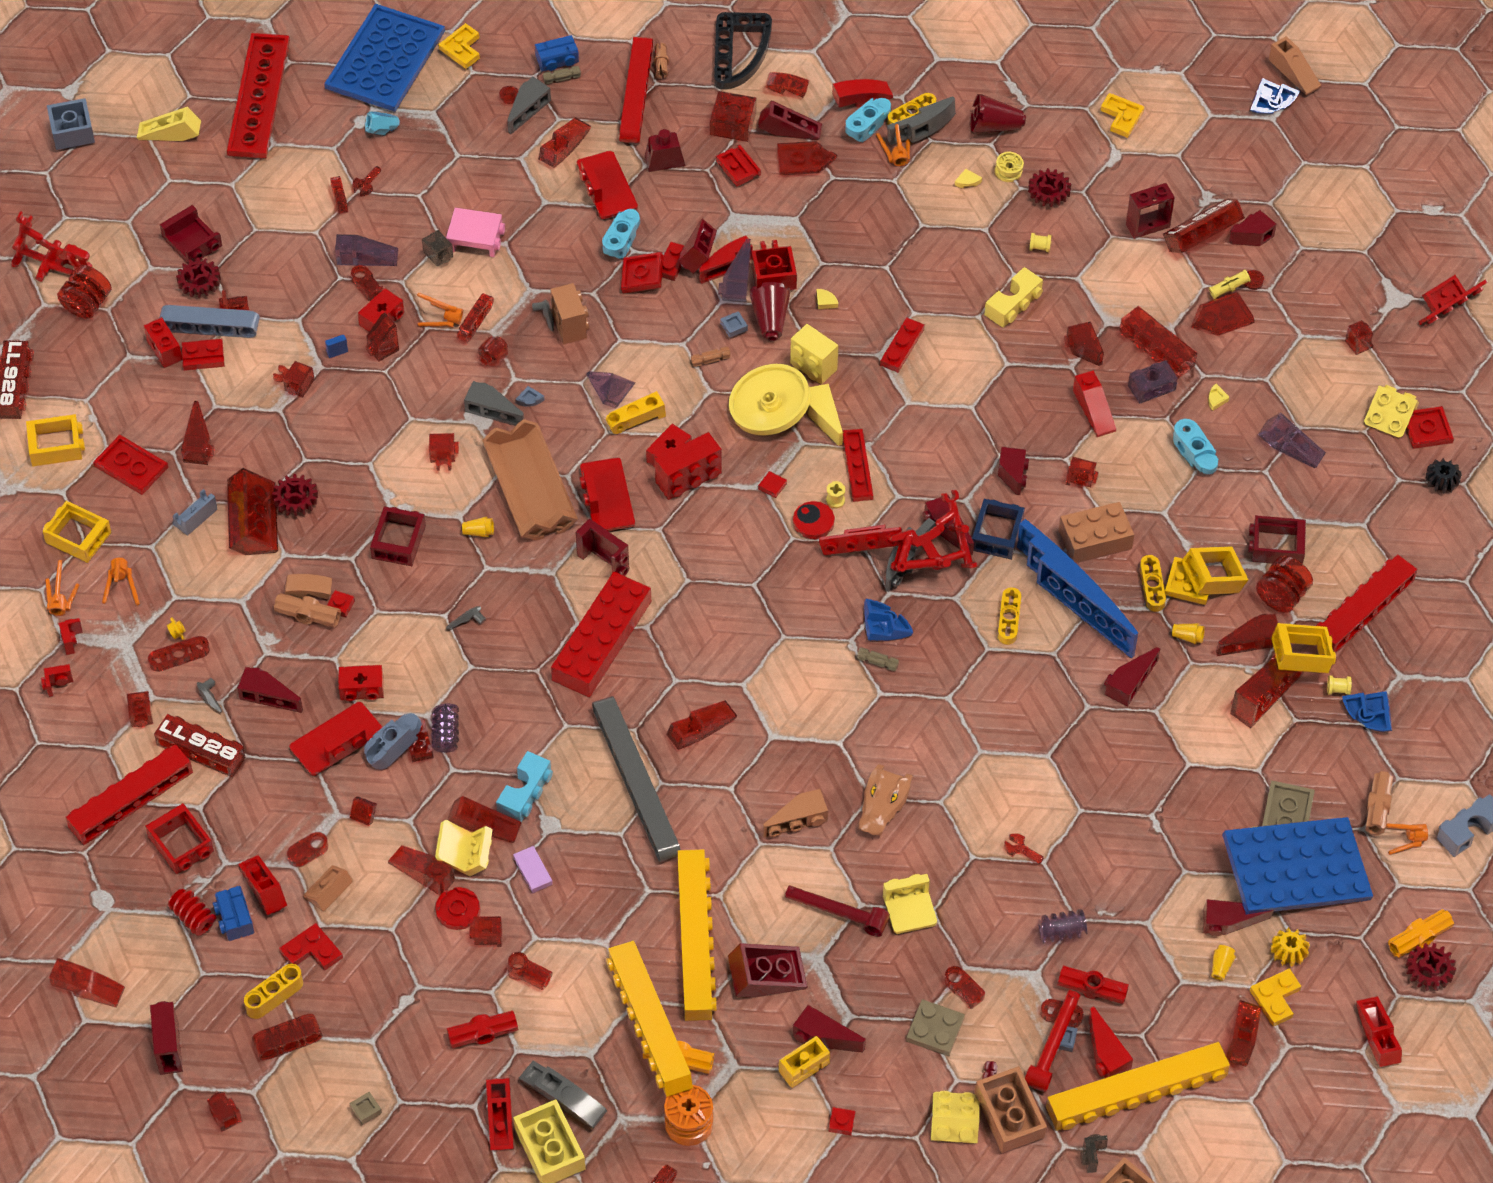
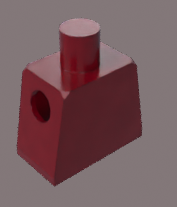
M662 129L658 135L648 138L645 152L648 172L685 166L677 133H670L669 130Z

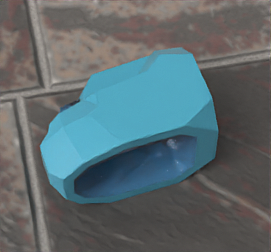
M368 112L365 131L372 134L385 135L387 132L396 129L399 126L400 120L395 115Z

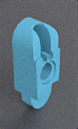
M871 98L847 118L845 133L859 142L866 141L884 124V120L888 117L889 112H891L890 101L886 98H878L873 101V98Z
M627 209L624 212L618 213L602 239L603 254L618 259L626 256L636 237V231L640 224L639 213L636 210Z
M1179 420L1175 424L1173 432V442L1179 449L1178 451L1192 467L1195 466L1200 472L1204 474L1216 472L1219 460L1216 456V450L1201 428L1193 420Z

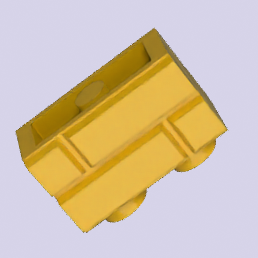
M815 1036L779 1060V1072L789 1086L793 1088L818 1072L819 1068L822 1069L830 1064V1052L822 1041Z

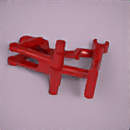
M20 211L16 217V221L20 226L18 236L12 246L16 253L11 265L18 267L24 255L42 262L35 277L37 281L42 282L50 269L86 281L88 275L83 269L91 271L93 267L90 262H87L90 258L89 253L71 244H67L62 249L60 248L62 243L59 240H54L53 244L48 242L41 233L31 228L33 216L30 215L29 218H25L23 212ZM27 235L35 239L36 244L47 248V254L44 255L28 248L27 244H25ZM68 264L73 266L75 270L63 266Z
M951 490V499H948L947 493L941 494V499L943 502L948 503L950 512L939 518L935 523L936 526L930 531L918 536L914 530L908 529L889 537V542L900 540L895 560L891 563L893 571L904 572L905 570L931 567L935 570L949 567L951 562L962 558L964 560L961 563L962 568H975L978 566L977 562L972 561L965 533L969 531V526L962 524L956 500L959 499V493L957 490ZM952 520L953 524L949 525V531L956 532L960 550L941 556L931 540L939 536L945 529L944 525ZM911 545L914 547L922 546L928 556L925 559L907 561Z

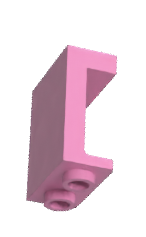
M455 208L446 236L447 251L455 252L457 245L487 249L490 251V257H494L496 250L500 249V235H504L505 223H502V215Z

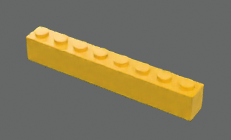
M704 849L678 850L685 1021L712 1020V1011H717L716 997H712L711 991H716L715 977H711L710 971L715 970L714 957H710L709 953L710 950H714L713 937H709L708 932L713 930L712 917H708L707 912L712 910L711 897H707V891H711L710 877H706V871H710L709 858H705Z
M631 941L608 948L609 958L606 959L610 972L614 971L615 973L613 975L616 988L620 987L622 990L620 991V996L623 1004H628L627 1013L630 1021L634 1020L636 1023L634 1024L637 1038L641 1037L643 1040L641 1041V1046L644 1054H649L648 1063L651 1071H656L655 1079L658 1088H663L666 1097L692 1089L690 1070L635 942Z
M1216 1042L1047 1097L1046 1109L1056 1131L1061 1129L1069 1130L1079 1123H1091L1104 1115L1112 1116L1120 1110L1126 1108L1134 1109L1147 1101L1155 1102L1169 1094L1177 1095L1190 1087L1199 1088L1206 1082L1212 1080L1220 1081L1228 1075L1230 1064L1220 1043Z

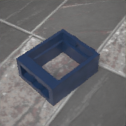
M984 499L972 537L974 542L973 551L1012 560L1018 541L1019 524L1024 519L1025 508L1016 504H1006L997 500ZM986 514L1015 520L1010 540L981 534Z

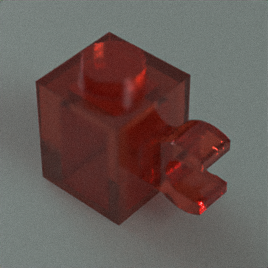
M294 361L290 369L279 365L278 371L282 374L273 373L274 381L283 382L285 391L302 398L315 380L313 368Z
M454 433L429 434L430 463H436L437 471H440L442 464H447L448 471H451L452 462H455V454H459V441L455 442Z

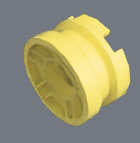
M1014 152L1000 154L997 157L995 175L998 179L1005 182H1014V180L1019 179L1024 165L1022 157Z

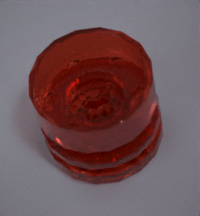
M81 264L73 270L68 281L64 283L57 293V297L61 305L73 315L90 319L93 318L101 303L107 298L112 287L109 280L101 272L88 265Z
M1280 556L1257 582V594L1272 609L1282 613H1289L1300 602L1301 597L1313 586V577L1308 568L1300 561L1289 556Z

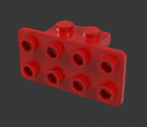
M606 151L577 160L581 181L585 183L587 194L591 196L601 219L617 216L619 212H624L627 209H638L635 197L613 151Z
M616 457L582 463L580 465L582 477H579L581 489H585L586 494H583L584 504L589 506L591 520L607 531L635 526V518L621 459Z
M356 702L292 742L289 747L311 776H315L364 746L382 726L362 702Z

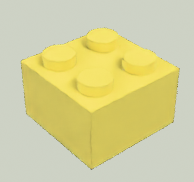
M806 324L791 338L790 363L797 370L807 374L811 380L817 381L822 385L837 371L838 344Z

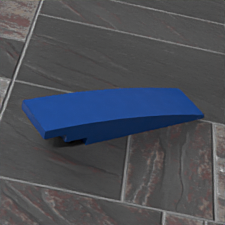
M1024 519L1019 524L1017 548L1028 556L1027 566L1037 573V583L1130 658H1133L1138 638V632L1105 592L1063 550L1029 521Z

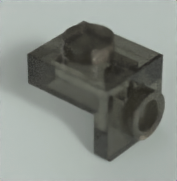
M1093 1134L1084 1138L1080 1159L1081 1164L1086 1165L1087 1173L1097 1172L1098 1158L1096 1151L1107 1148V1135Z

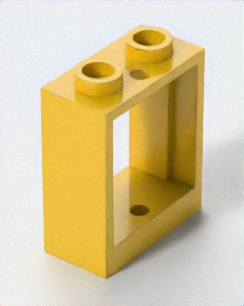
M76 414L26 421L29 456L32 467L82 460V451H85L84 439H80V434H83L82 422L77 421ZM72 430L74 444L39 449L38 435Z
M66 501L62 507L56 510L55 516L43 528V535L47 544L87 563L111 534L109 520L69 501ZM70 519L92 528L80 545L58 535Z
M1233 547L1190 548L1181 561L1197 595L1240 593L1248 582L1247 575ZM1222 562L1228 577H1211L1205 563Z
M1277 623L1272 635V643L1279 670L1329 673L1331 666L1335 664L1336 653L1333 652L1332 637L1329 636L1327 627ZM1290 643L1317 645L1319 655L1292 653Z

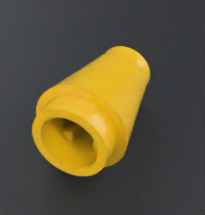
M486 516L463 522V535L481 537L493 535V519Z
M1200 623L1173 625L1172 637L1193 644L1203 642L1205 626H1200Z
M1218 945L1217 949L1214 950L1212 978L1220 981L1225 979L1236 958L1233 948Z

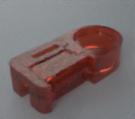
M332 177L330 181L338 214L348 212V205L341 177Z
M356 265L351 269L352 282L368 301H371L383 290V286L378 284L373 278L372 272L366 266ZM358 272H363L366 274L362 278H357L355 276V274Z
M951 966L946 970L944 979L946 986L969 1004V1009H973L985 999V991L961 967ZM957 973L961 976V980L952 982L949 979V975Z

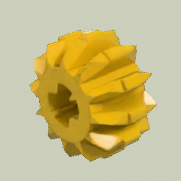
M1289 927L1286 929V932L1279 930L1277 936L1272 938L1271 953H1274L1275 960H1282V966L1286 962L1290 964L1291 968L1295 962L1301 965L1303 959L1308 957L1310 944L1306 941V934L1298 935V929L1295 932H1291Z

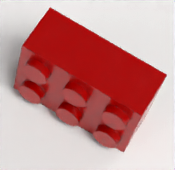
M709 432L655 458V483L668 500L679 497L684 492L697 488L703 482L715 479L722 473V449Z

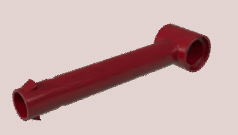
M791 885L788 886L785 893V898L863 924L864 931L874 937L882 936L890 918L889 912L883 908L872 907L871 911L867 912Z

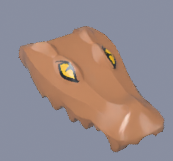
M880 764L875 767L867 781L864 791L862 816L858 825V830L881 837L886 824H889L894 819L896 813L900 812L903 805H905L913 780V775L906 773L905 777L885 771V766Z

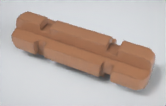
M725 346L721 347L720 350L714 349L702 352V355H692L691 363L693 367L701 366V363L708 364L719 361L720 358H730L731 353L729 347Z

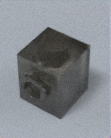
M439 230L422 239L424 254L437 267L453 258L452 244Z

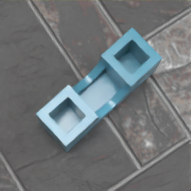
M529 751L526 752L517 767L518 779L527 784L522 788H513L506 785L496 801L497 813L518 823H521L524 817L529 816L534 800L540 798L543 791L542 787L545 782L548 783L553 775L551 761Z

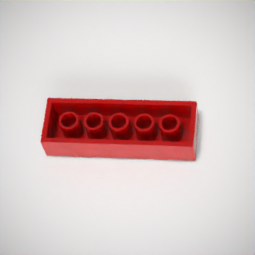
M613 571L552 664V681L590 698L651 604V587Z

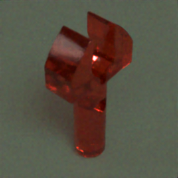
M375 166L364 179L356 177L353 180L354 193L363 187L360 190V197L369 195L373 191V186L370 183L381 172V168Z
M1018 833L1009 834V840L1017 845H1011L1007 841L1004 842V848L1008 855L1013 857L1016 853H1021L1038 864L1043 862L1044 857L1025 846V836Z

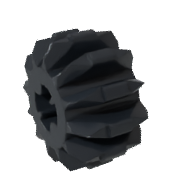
M1442 458L1441 461L1435 459L1432 464H1429L1425 478L1428 481V487H1434L1435 492L1441 490L1444 494L1448 490L1452 493L1454 488L1459 486L1462 473L1459 470V464L1453 465L1452 460L1446 462Z

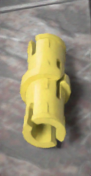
M1243 270L1232 277H1225L1224 281L1209 287V291L1212 297L1216 299L1229 291H1235V288L1250 282L1251 279L1247 271Z

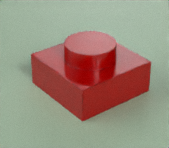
M335 590L327 606L340 609V616L346 618L355 602V598Z
M833 1107L829 1132L852 1136L856 1111Z

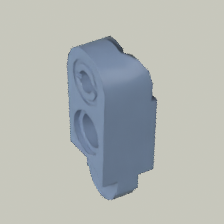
M414 713L404 714L397 721L391 720L377 731L364 747L366 759L371 766L379 770L386 769L418 739L416 734L420 732L422 726L420 718Z

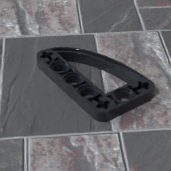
M722 12L718 14L716 18L714 84L716 88L721 90L736 88L747 82L760 68L767 54L771 39L772 18L769 14ZM741 20H747L749 23L743 25L739 22ZM723 21H727V27H723ZM733 32H763L759 48L752 61L745 69L732 76ZM727 34L729 37L724 39L720 35ZM725 48L729 51L727 53H721L719 50ZM726 63L728 64V66L722 68L719 66V64ZM721 75H725V81H721Z

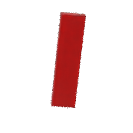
M863 429L842 430L852 501L873 500L874 495Z

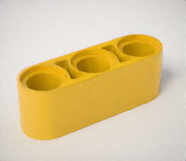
M287 964L249 991L244 997L247 1015L252 1019H260L298 992L303 986L300 967L296 964ZM292 976H295V977H296V978L293 979V980H289V979H288L289 977H292ZM271 990H278L275 993H269ZM254 1003H260L258 1006H251Z

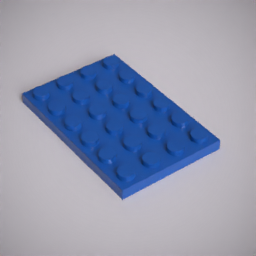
M375 4L324 83L325 89L395 112L444 34L445 26Z
M1348 817L1225 830L1222 834L1246 915L1270 910L1282 911L1368 901L1373 898Z

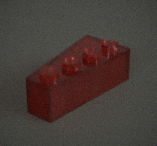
M1274 655L1265 666L1235 691L1234 698L1231 701L1232 708L1230 714L1249 728H1252L1303 675L1304 671L1279 670L1276 656Z

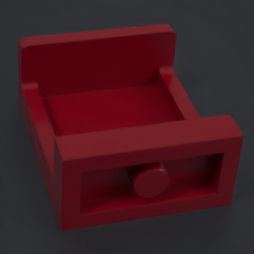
M193 205L160 224L163 239L187 264H189L190 259L196 262V258L201 260L222 247L220 233H214L198 217L197 209Z
M589 518L576 531L577 556L584 560L592 552L612 566V573L614 571L626 576L630 569L628 544Z

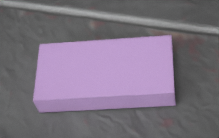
M534 846L513 854V858L532 893L553 885L552 879Z

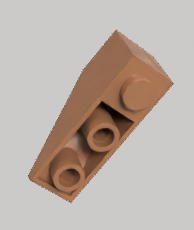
M1287 36L1271 45L1269 61L1306 96L1321 88L1319 80L1301 50Z
M821 789L798 794L763 824V837H777L785 832H796L805 827L820 826L828 822V809Z

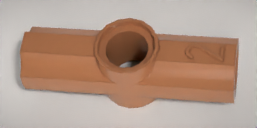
M280 593L275 599V612L293 616L300 623L309 625L315 622L335 628L340 621V609L320 604L313 597L304 596L301 599Z
M1385 771L1374 774L1372 792L1369 793L1365 831L1374 836L1384 834L1387 815L1390 812L1393 776Z

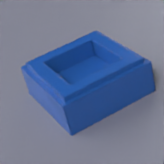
M344 334L325 341L326 352L329 358L348 352L347 339Z

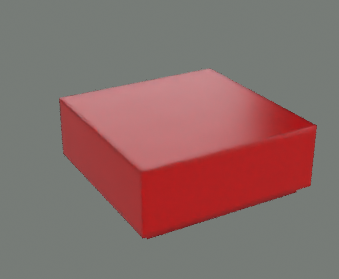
M769 471L759 483L758 490L777 498L787 485V480Z

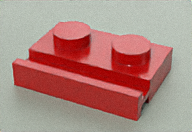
M738 145V148H731L716 156V162L736 187L752 180L756 175H761V169L741 145Z
M223 339L182 342L184 371L225 367Z

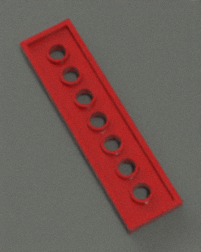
M251 33L227 146V156L267 158L290 43L289 35ZM267 49L272 50L269 53H264V51ZM263 64L269 65L268 67H260ZM259 79H266L264 82H258ZM257 93H262V94H263V95L260 96V97H256V96H255ZM254 108H259V109H260V110L257 111V112L251 111V110H253ZM250 123H257L256 126H248ZM247 138H254L253 141H245Z

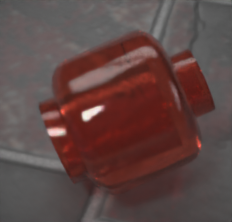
M498 336L488 337L478 348L479 360L486 366H498L508 355V345L505 340Z

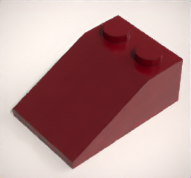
M740 943L728 955L736 997H762L808 988L798 946Z

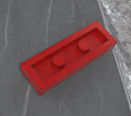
M906 317L880 360V366L899 373L923 333L925 324Z

